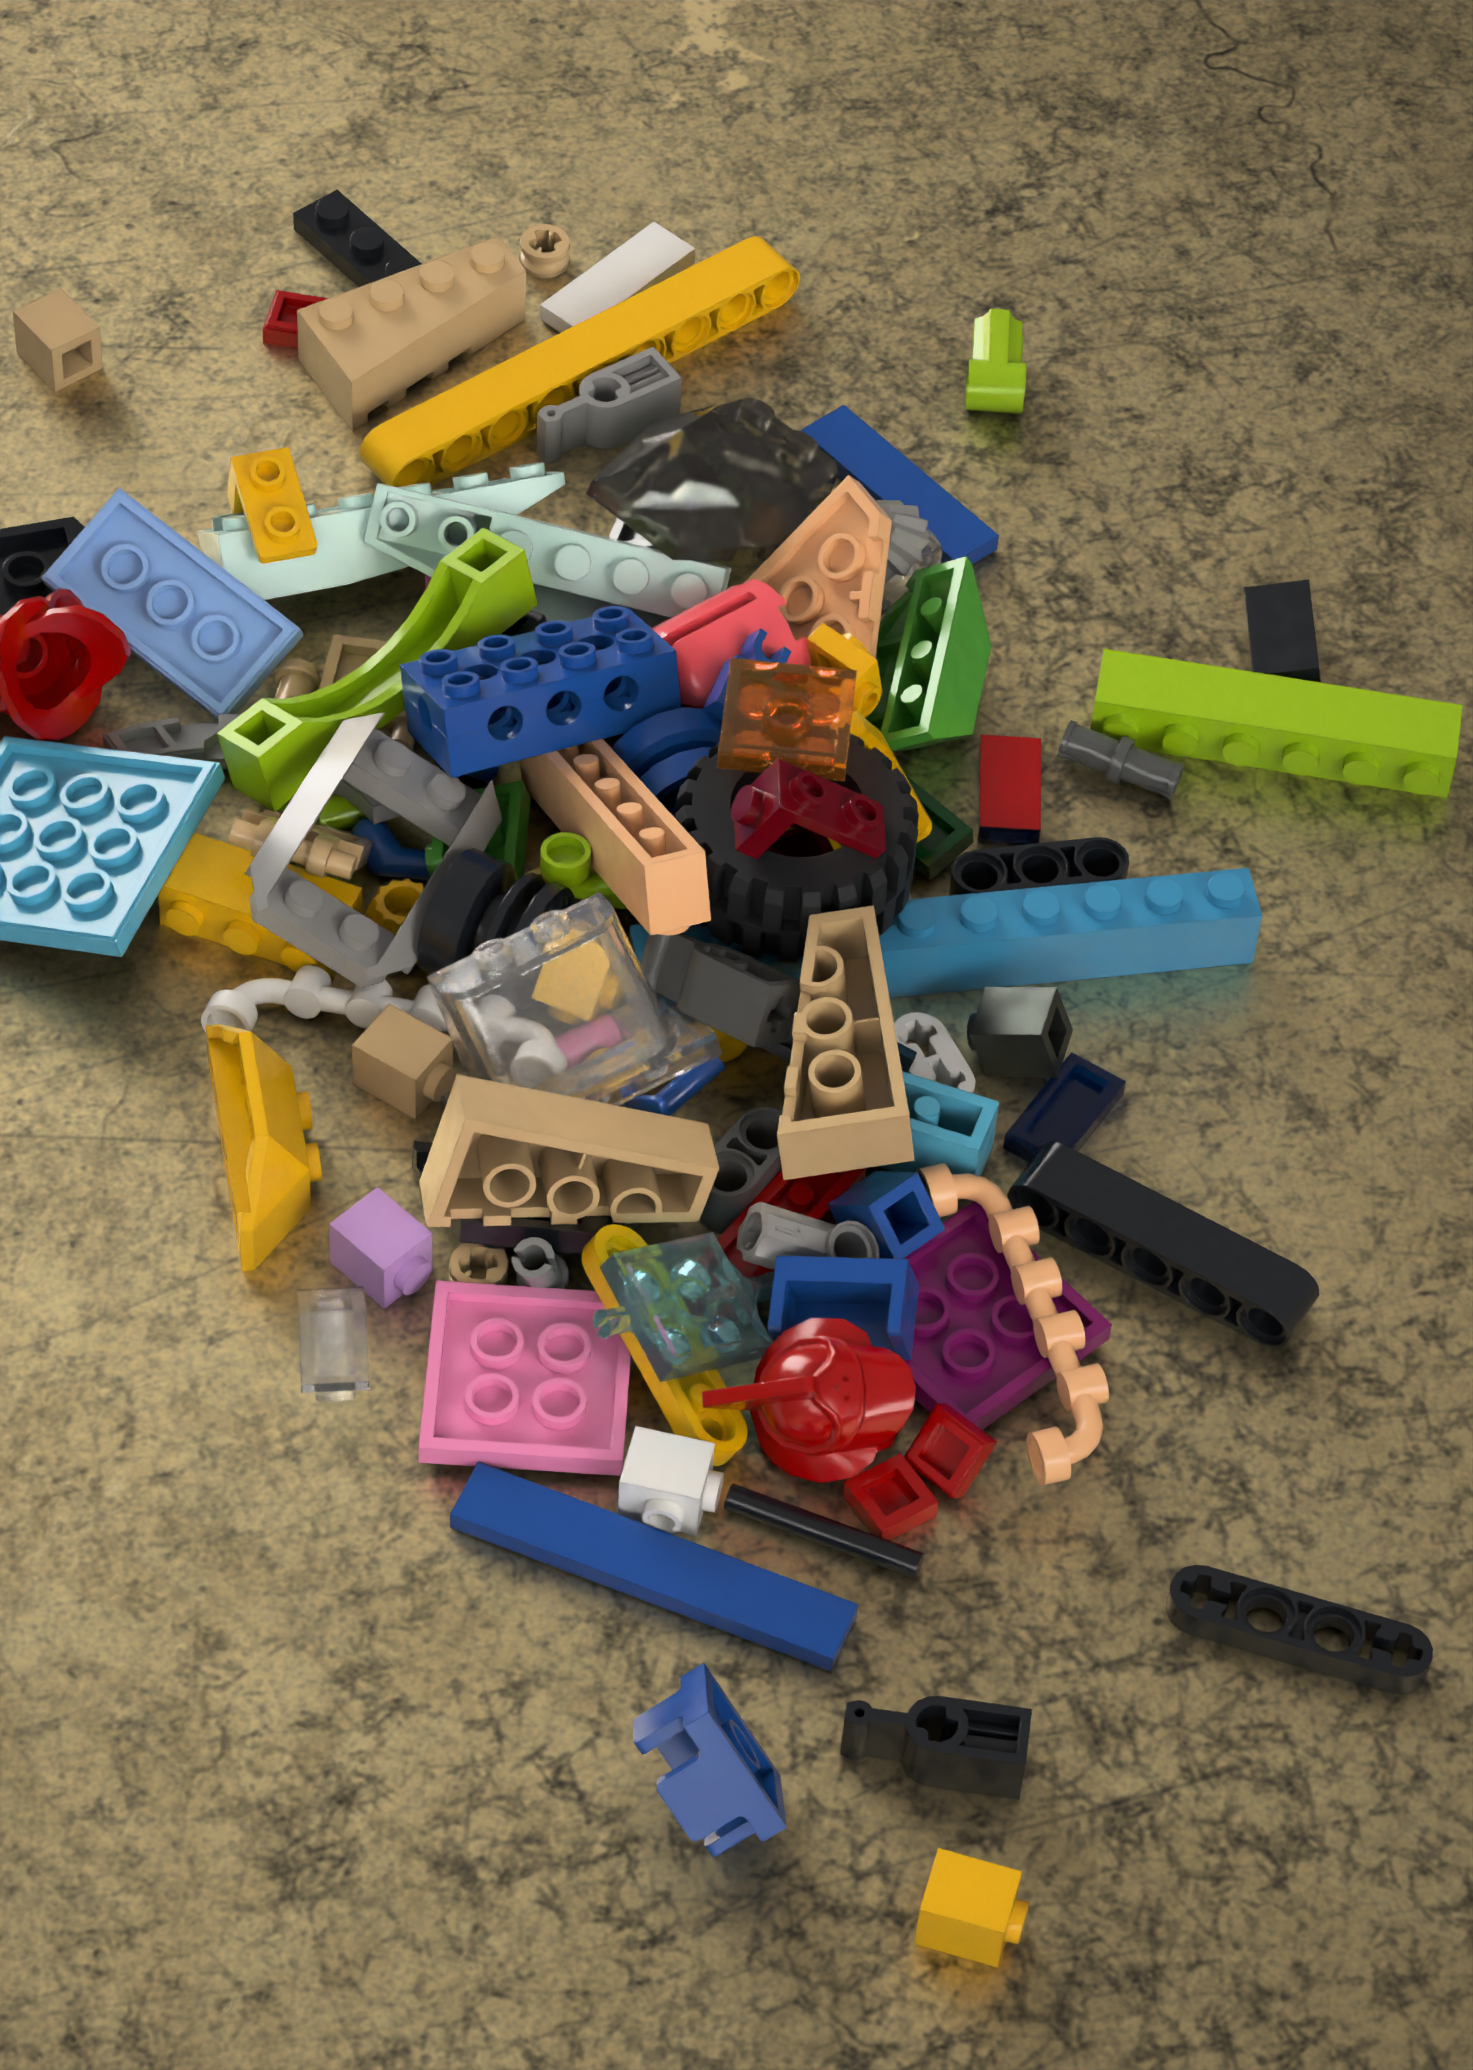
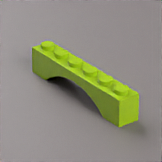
M485 528L480 529L439 561L426 590L409 617L389 641L362 666L336 683L310 694L285 699L261 698L217 732L233 788L273 812L277 811L293 798L343 720L385 712L375 728L380 730L405 710L400 664L420 660L422 654L431 650L448 649L456 651L476 646L485 637L502 634L535 608L538 603L525 550Z

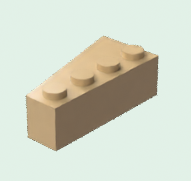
M496 236L297 310L298 359L353 432L368 422V413L382 404L390 408L406 397V389L425 376L431 380L437 378L449 370V361L459 354L465 352L472 355L525 321L526 270L501 238Z
M874 905L809 915L799 982L800 997L792 1029L793 1044L790 1065L787 1066L783 1112L779 1117L777 1131L783 1180L914 1161L910 1114Z

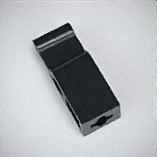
M928 1696L918 1700L909 1708L908 1713L872 1708L869 1703L856 1700L846 1703L840 1754L856 1761L866 1756L901 1761V1766L906 1775L916 1783L927 1787L1019 1800L1026 1766L1032 1709L944 1696Z

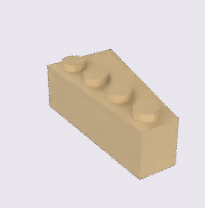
M457 1074L419 1184L426 1227H451V1219L482 1218L483 1226H510L511 1218L550 1217L551 1225L577 1224V1219L585 1216H611L613 1223L699 1222L718 1174L719 1164L708 1123Z

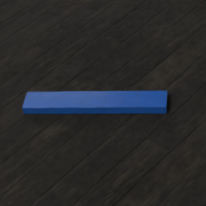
M481 1462L476 1464L450 1513V1528L828 1671H832L857 1618L858 1604Z

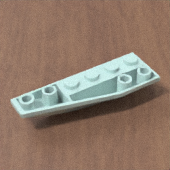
M544 462L510 467L511 478L489 481L487 472L454 477L452 478L454 487L431 491L430 483H419L399 488L518 515L566 483L564 472H545ZM373 493L338 498L339 506L316 509L315 503L306 504L317 540V552L310 556L266 564L260 563L256 555L245 513H231L212 517L213 528L197 531L202 552L263 600L348 585L409 566L364 542L374 499Z
M377 483L364 538L365 543L432 578L441 559L480 529L485 528L525 550L538 603L531 611L544 614L547 621L561 620L572 622L592 617V614L600 608L620 606L624 608L629 607L648 626L653 628L726 590L731 572V567Z

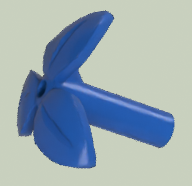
M709 1048L664 1088L652 1096L640 1095L637 1092L630 1067L627 1065L617 1073L618 1091L626 1108L671 1116L724 1071L726 1066Z

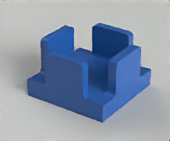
M705 1663L680 1677L681 1688L679 1691L633 1720V1741L642 1755L657 1747L672 1769L657 1780V1792L690 1840L696 1842L704 1839V1846L712 1857L720 1855L754 1833L757 1834L761 1842H764L787 1828L781 1776Z

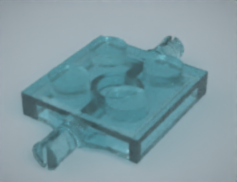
M714 1232L612 1253L600 1266L620 1306L595 1311L592 1319L593 1328L601 1327L596 1334L601 1338H609L610 1336L626 1332L634 1333L660 1382L760 1359L766 1349L773 1343L759 1318L756 1303L771 1300L774 1272H766L765 1274L748 1278L742 1276L740 1271L728 1260Z

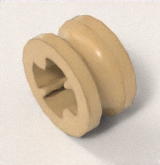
M538 224L527 228L522 233L519 261L525 268L526 274L534 278L551 279L562 275L568 269L570 263V239L563 229L555 225Z
M462 1243L451 1253L449 1259V1281L496 1285L508 1284V1259L503 1249L487 1248L481 1244ZM471 1267H485L486 1278L472 1279Z

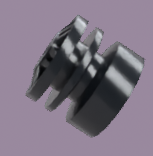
M475 848L464 850L451 863L429 902L419 934L417 946L418 966L424 972L459 987L469 984L476 977L477 991L483 997L491 994L499 995L508 1000L516 1011L528 1009L535 1001L530 997L556 927L572 922L574 894L569 887L557 882L546 884L543 878L535 873L525 874L516 882L515 869L510 863Z

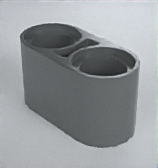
M758 1107L747 1111L714 1146L719 1171L699 1220L708 1230L722 1234L782 1170L777 1139L779 1117L782 1115V1111L772 1107Z

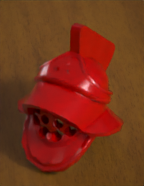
M60 588L45 598L37 596L20 600L5 615L0 614V713L4 712L12 717L15 724L37 740L53 742L71 736L88 721L100 703L103 685L123 670L132 652L124 632L103 613L84 607L81 600L69 589Z
M810 1318L783 1331L766 1349L756 1368L753 1384L703 1391L702 1403L703 1408L749 1410L760 1447L772 1463L791 1476L825 1483L855 1477L875 1460L877 1452L891 1447L914 1409L916 1386L911 1368L901 1356L887 1348L872 1346L868 1334L864 1330L845 1319Z

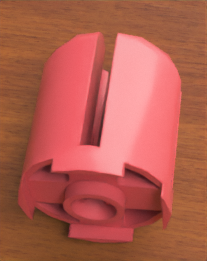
M751 579L743 584L731 586L652 628L676 650L681 708H704L724 662L737 654L741 656V649L747 636L760 628L767 632L762 642V651L767 658H770L771 654L784 646L791 651L784 667L774 672L773 675L789 690L795 688L797 684L808 678L810 657L807 640L803 636L795 641L787 621L778 609L787 602L770 585L756 579Z

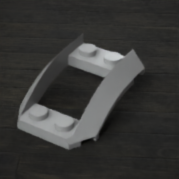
M385 712L343 720L245 872L246 875L252 878L254 889L249 898L253 921L361 988L382 983L388 974L402 971L407 975L417 961L420 929L429 902L441 878L451 863L464 850L475 848L484 852L503 820L492 779L481 795L463 784L456 777L451 778L446 772L415 754L400 742L375 729ZM342 780H345L450 846L395 935L287 868Z

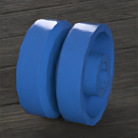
M682 707L657 713L634 725L615 742L612 749L675 818L677 796L680 786L687 781L688 771L702 756L705 755L709 758V749L728 737L732 741L733 739L727 727L706 710Z

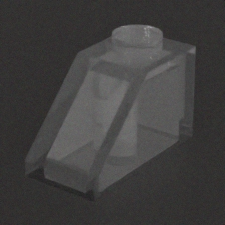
M364 1287L297 1289L301 1393L315 1392V1400L320 1402H343L355 1399L356 1390H370Z

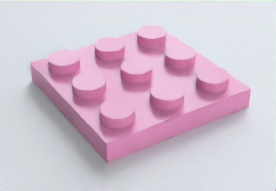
M436 1281L418 1447L419 1463L476 1466L478 1462L494 1468L621 1476L624 1461L631 1354L597 1292Z

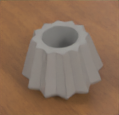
M876 500L878 505L892 520L885 576L886 582L896 574L907 576L912 565L922 562V550L930 543L925 534L929 523L928 520L919 517L918 506L904 505L900 500Z

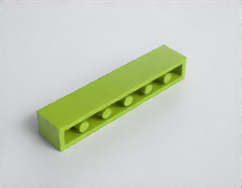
M1104 648L1090 729L1121 740L1123 736L1135 739V746L1146 751L1279 771L1298 776L1342 781L1356 785L1405 791L1418 795L1448 798L1458 755L1463 705Z

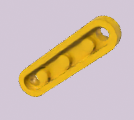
M618 1224L602 1227L582 1250V1265L674 1434L715 1443L714 1466L727 1463L746 1443L748 1430L740 1410L703 1408V1391L727 1387L650 1248L639 1234L628 1227Z

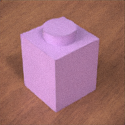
M378 1187L329 1223L330 1263L383 1309L387 1308L403 1294L411 1295L418 1291L432 1273V1232Z

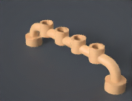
M945 1163L918 1168L916 1172H918L939 1217L956 1214L959 1199L975 1201L986 1212L993 1245L998 1253L1003 1252L1011 1270V1281L1015 1296L1021 1305H1026L1033 1321L1034 1336L1042 1357L1049 1359L1057 1377V1390L1061 1403L1067 1412H1072L1076 1421L1075 1432L1064 1438L1062 1432L1056 1426L1028 1433L1026 1446L1029 1463L1035 1479L1041 1486L1068 1480L1071 1477V1465L1087 1458L1100 1443L1104 1427L1098 1405L1108 1402L1109 1389L1105 1373L1100 1364L1095 1363L1081 1367L1075 1351L1085 1348V1332L1079 1314L1075 1310L1058 1313L1052 1298L1062 1295V1280L1055 1260L1050 1257L1035 1261L1029 1246L1038 1244L1040 1240L1035 1213L1030 1206L1013 1209L1001 1188L985 1177L970 1173L951 1174Z

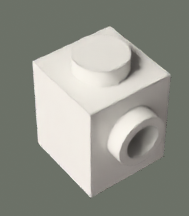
M635 1426L619 1480L617 1514L670 1534L679 1532L697 1536L703 1512H716L723 1486L724 1473L713 1470L715 1443Z

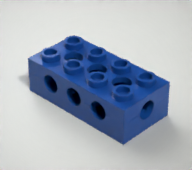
M603 607L596 610L592 617L572 622L561 620L547 621L539 624L535 631L512 637L508 635H492L481 639L476 646L456 651L448 649L431 650L422 654L420 660L400 664L408 732L451 778L628 732L634 725L657 713L681 708L676 650L629 607Z

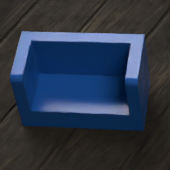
M776 1256L768 1333L774 1342L783 1331L810 1318H840L867 1332L872 1346L887 1348L899 1354L903 1360H911L919 1283L908 1259Z

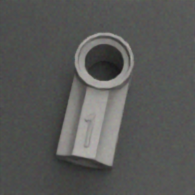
M759 1202L749 1207L747 1216L738 1229L736 1249L741 1251L743 1261L775 1270L776 1256L836 1257L835 1252L837 1257L879 1258V1246L874 1234L867 1226L858 1221L847 1220L834 1225Z

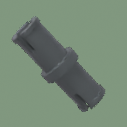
M1073 720L1069 722L1065 730L1057 757L1072 760L1107 774L1106 780L1118 785L1123 780L1165 796L1164 798L1168 800L1172 799L1185 765L1182 762L1177 763L1136 747L1135 739L1123 736L1121 740L1081 726Z

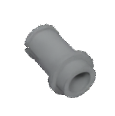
M530 1237L516 1245L514 1252L517 1253L519 1258L512 1257V1264L517 1272L516 1281L518 1286L566 1289L569 1283L567 1265L558 1254H554L552 1246L546 1240L539 1237Z

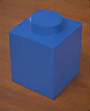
M875 1171L828 1203L837 1224L849 1220L858 1221L867 1226L874 1234L878 1243L879 1258L903 1259L945 1230L918 1172Z

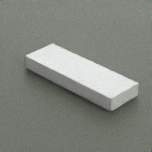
M652 222L540 304V320L561 333L687 269L695 263V248L656 222Z

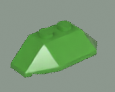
M967 556L915 570L905 585L908 591L889 608L880 621L876 659L878 660L883 694L874 711L865 719L881 731L892 752L922 748L973 734L991 651V642L973 565Z

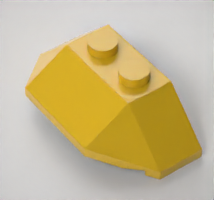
M221 1024L206 1025L208 1067L241 1271L255 1270L311 1210L310 1183L322 1181L317 1142L305 1144L303 1133L305 1130L313 1129L310 1098L308 1091L296 1092L292 1066L253 1032Z

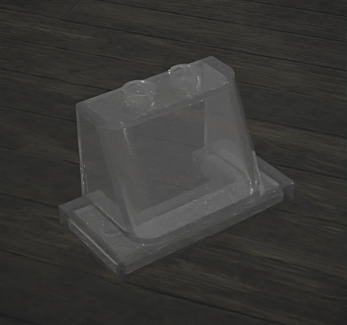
M600 892L564 910H553L543 913L532 921L531 926L504 939L497 938L480 944L473 951L472 955L427 976L464 1072L468 1077L619 1106L723 1054L715 1032L708 1025L681 1012L677 1008L678 1002L653 991L612 904ZM451 1092L440 1097L444 1107H446Z

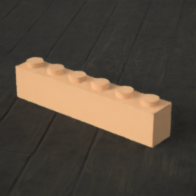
M603 739L520 760L521 778L532 798L561 832L578 834L589 842L591 846V867L650 935H676L685 932L691 925L711 921L704 849Z

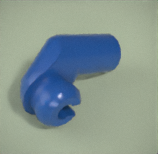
M364 818L353 827L352 834L373 840L366 864L373 874L384 877L429 881L430 875L425 861V849L402 847L385 822L374 825L368 818Z

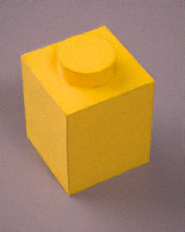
M938 1848L920 1906L914 1944L998 1968L1005 1941L1019 1945L1030 1902L1017 1899L1022 1871Z

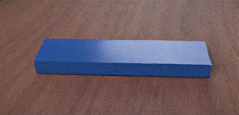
M845 405L840 406L801 429L800 445L842 481L848 475L862 484L875 501L900 500L904 505L918 506L919 517L929 522L925 534L930 543L923 550L938 563L967 556L973 565L997 550L999 535Z

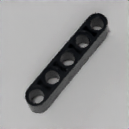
M1058 1142L1043 1144L1007 1193L1013 1209L1030 1206L1033 1209L1038 1227L1045 1233L1266 1347L1280 1348L1285 1346L1319 1296L1317 1282L1307 1270L1298 1264Z

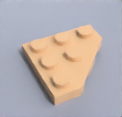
M848 475L745 582L751 579L759 580L770 585L785 599L787 603L778 609L787 621L795 641L803 636L807 640L824 623L840 635L848 633L856 637L866 647L869 654L876 659L892 520L862 484ZM810 660L808 678L797 684L795 688L803 691L816 703H819L834 687L813 673Z

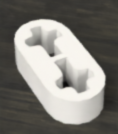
M915 1012L905 1014L894 1022L897 1042L917 1052L914 1062L907 1073L935 1082L936 1078H938L942 1084L974 1093L976 1080L973 1072L947 1029L937 1018L926 1013ZM914 1039L916 1043L907 1044L908 1040ZM928 1045L927 1057L924 1056L919 1046Z

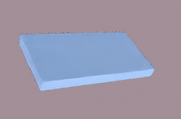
M120 488L41 577L45 585L54 592L60 588L69 589L81 600L84 607L103 613L124 632L134 655L217 720L218 714H237L304 635L297 625Z

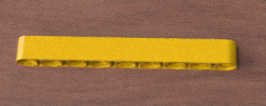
M753 236L379 424L364 438L359 451L360 459L386 485L402 487L419 483H430L433 486L536 433L538 412L547 405L558 406L578 397L579 385L588 375L651 347H654L670 364L779 308L794 295L799 286L800 273L762 237Z

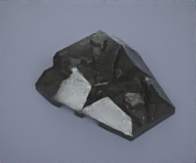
M747 397L653 420L591 481L586 494L672 560L733 561L738 547L760 548L757 557L761 561H766L831 494L839 472L835 460L817 448L818 444L815 439L804 432L790 428L774 416V410L765 402Z

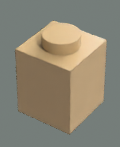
M62 288L13 311L17 354L54 392L103 369L100 327Z
M389 1003L352 1044L353 1085L416 1120L432 1101H441L454 1083L456 1070L453 1068V1038Z

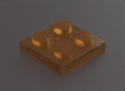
M731 658L717 768L763 773L779 758L804 770L811 771L824 779L845 781L857 670Z

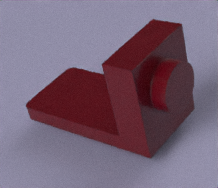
M779 758L751 785L744 786L738 792L732 804L731 817L734 821L735 850L754 859H758L793 824H797L873 858H878L886 850L884 809L879 802Z

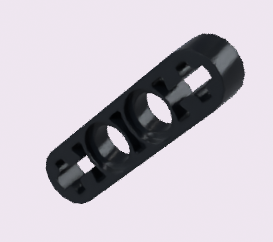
M1192 1565L1184 1567L1175 1574L1170 1582L1166 1601L1167 1615L1170 1622L1177 1629L1189 1635L1392 1694L1403 1695L1412 1693L1423 1685L1428 1676L1433 1659V1647L1429 1638L1420 1629L1412 1625L1210 1566ZM1194 1592H1201L1207 1595L1203 1609L1190 1606V1600ZM1229 1600L1237 1602L1233 1620L1225 1618ZM1256 1608H1269L1282 1617L1284 1626L1272 1632L1260 1631L1249 1623L1246 1615ZM1334 1627L1343 1631L1349 1637L1351 1646L1338 1652L1328 1651L1316 1642L1313 1634L1320 1628ZM1365 1639L1373 1641L1368 1659L1360 1657ZM1394 1650L1403 1651L1408 1654L1405 1668L1391 1664Z

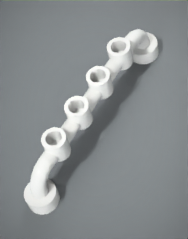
M314 965L300 967L292 981L279 978H259L247 981L233 990H220L212 995L201 1017V1024L205 1032L206 1025L214 1024L252 1031L258 1018V1011L255 1005L275 1003L285 1005L292 1014L300 1018H313L320 1011L346 1015L356 1026L368 1028L390 1003L440 1032L447 1031L469 1035L477 1045L484 1048H497L504 1041L520 1043L521 1045L510 1066V1077L516 1086L553 1093L558 1088L566 1069L565 1056L557 1047L551 1032L538 1022L515 1017L514 1006L499 995L491 994L484 996L476 1010L454 1007L452 995L445 988L438 985L423 986L418 991L415 1000L393 997L392 987L385 979L382 983L365 988L356 985L354 990L332 987V980L329 974L322 968Z

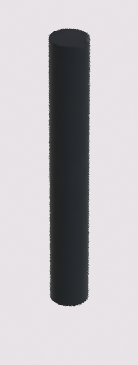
M734 1483L729 1488L724 1502V1509L914 1579L917 1578L924 1560L925 1553Z

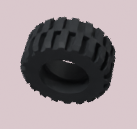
M776 722L774 729L762 731L760 726H755L740 732L738 740L733 742L728 737L709 749V758L704 755L698 759L688 771L687 781L680 786L675 819L705 851L711 921L700 923V925L704 927L711 924V935L727 946H730L733 942L742 945V952L744 954L761 959L763 953L779 956L778 962L795 964L798 957H803L809 915L874 905L879 936L882 935L893 925L894 917L903 911L909 899L910 886L913 883L919 813L917 802L910 795L911 786L904 775L897 768L891 770L892 761L876 747L870 751L864 748V741L860 737L846 731L843 736L830 733L829 726L811 723V728L794 727V722ZM779 758L879 802L884 809L886 850L878 858H873L840 844L842 847L818 856L792 857L766 850L758 859H754L735 850L734 821L731 817L732 804L736 795L744 786L751 785ZM793 824V825L791 826V827H796V828H804V827H801V826H799V825H797V824Z

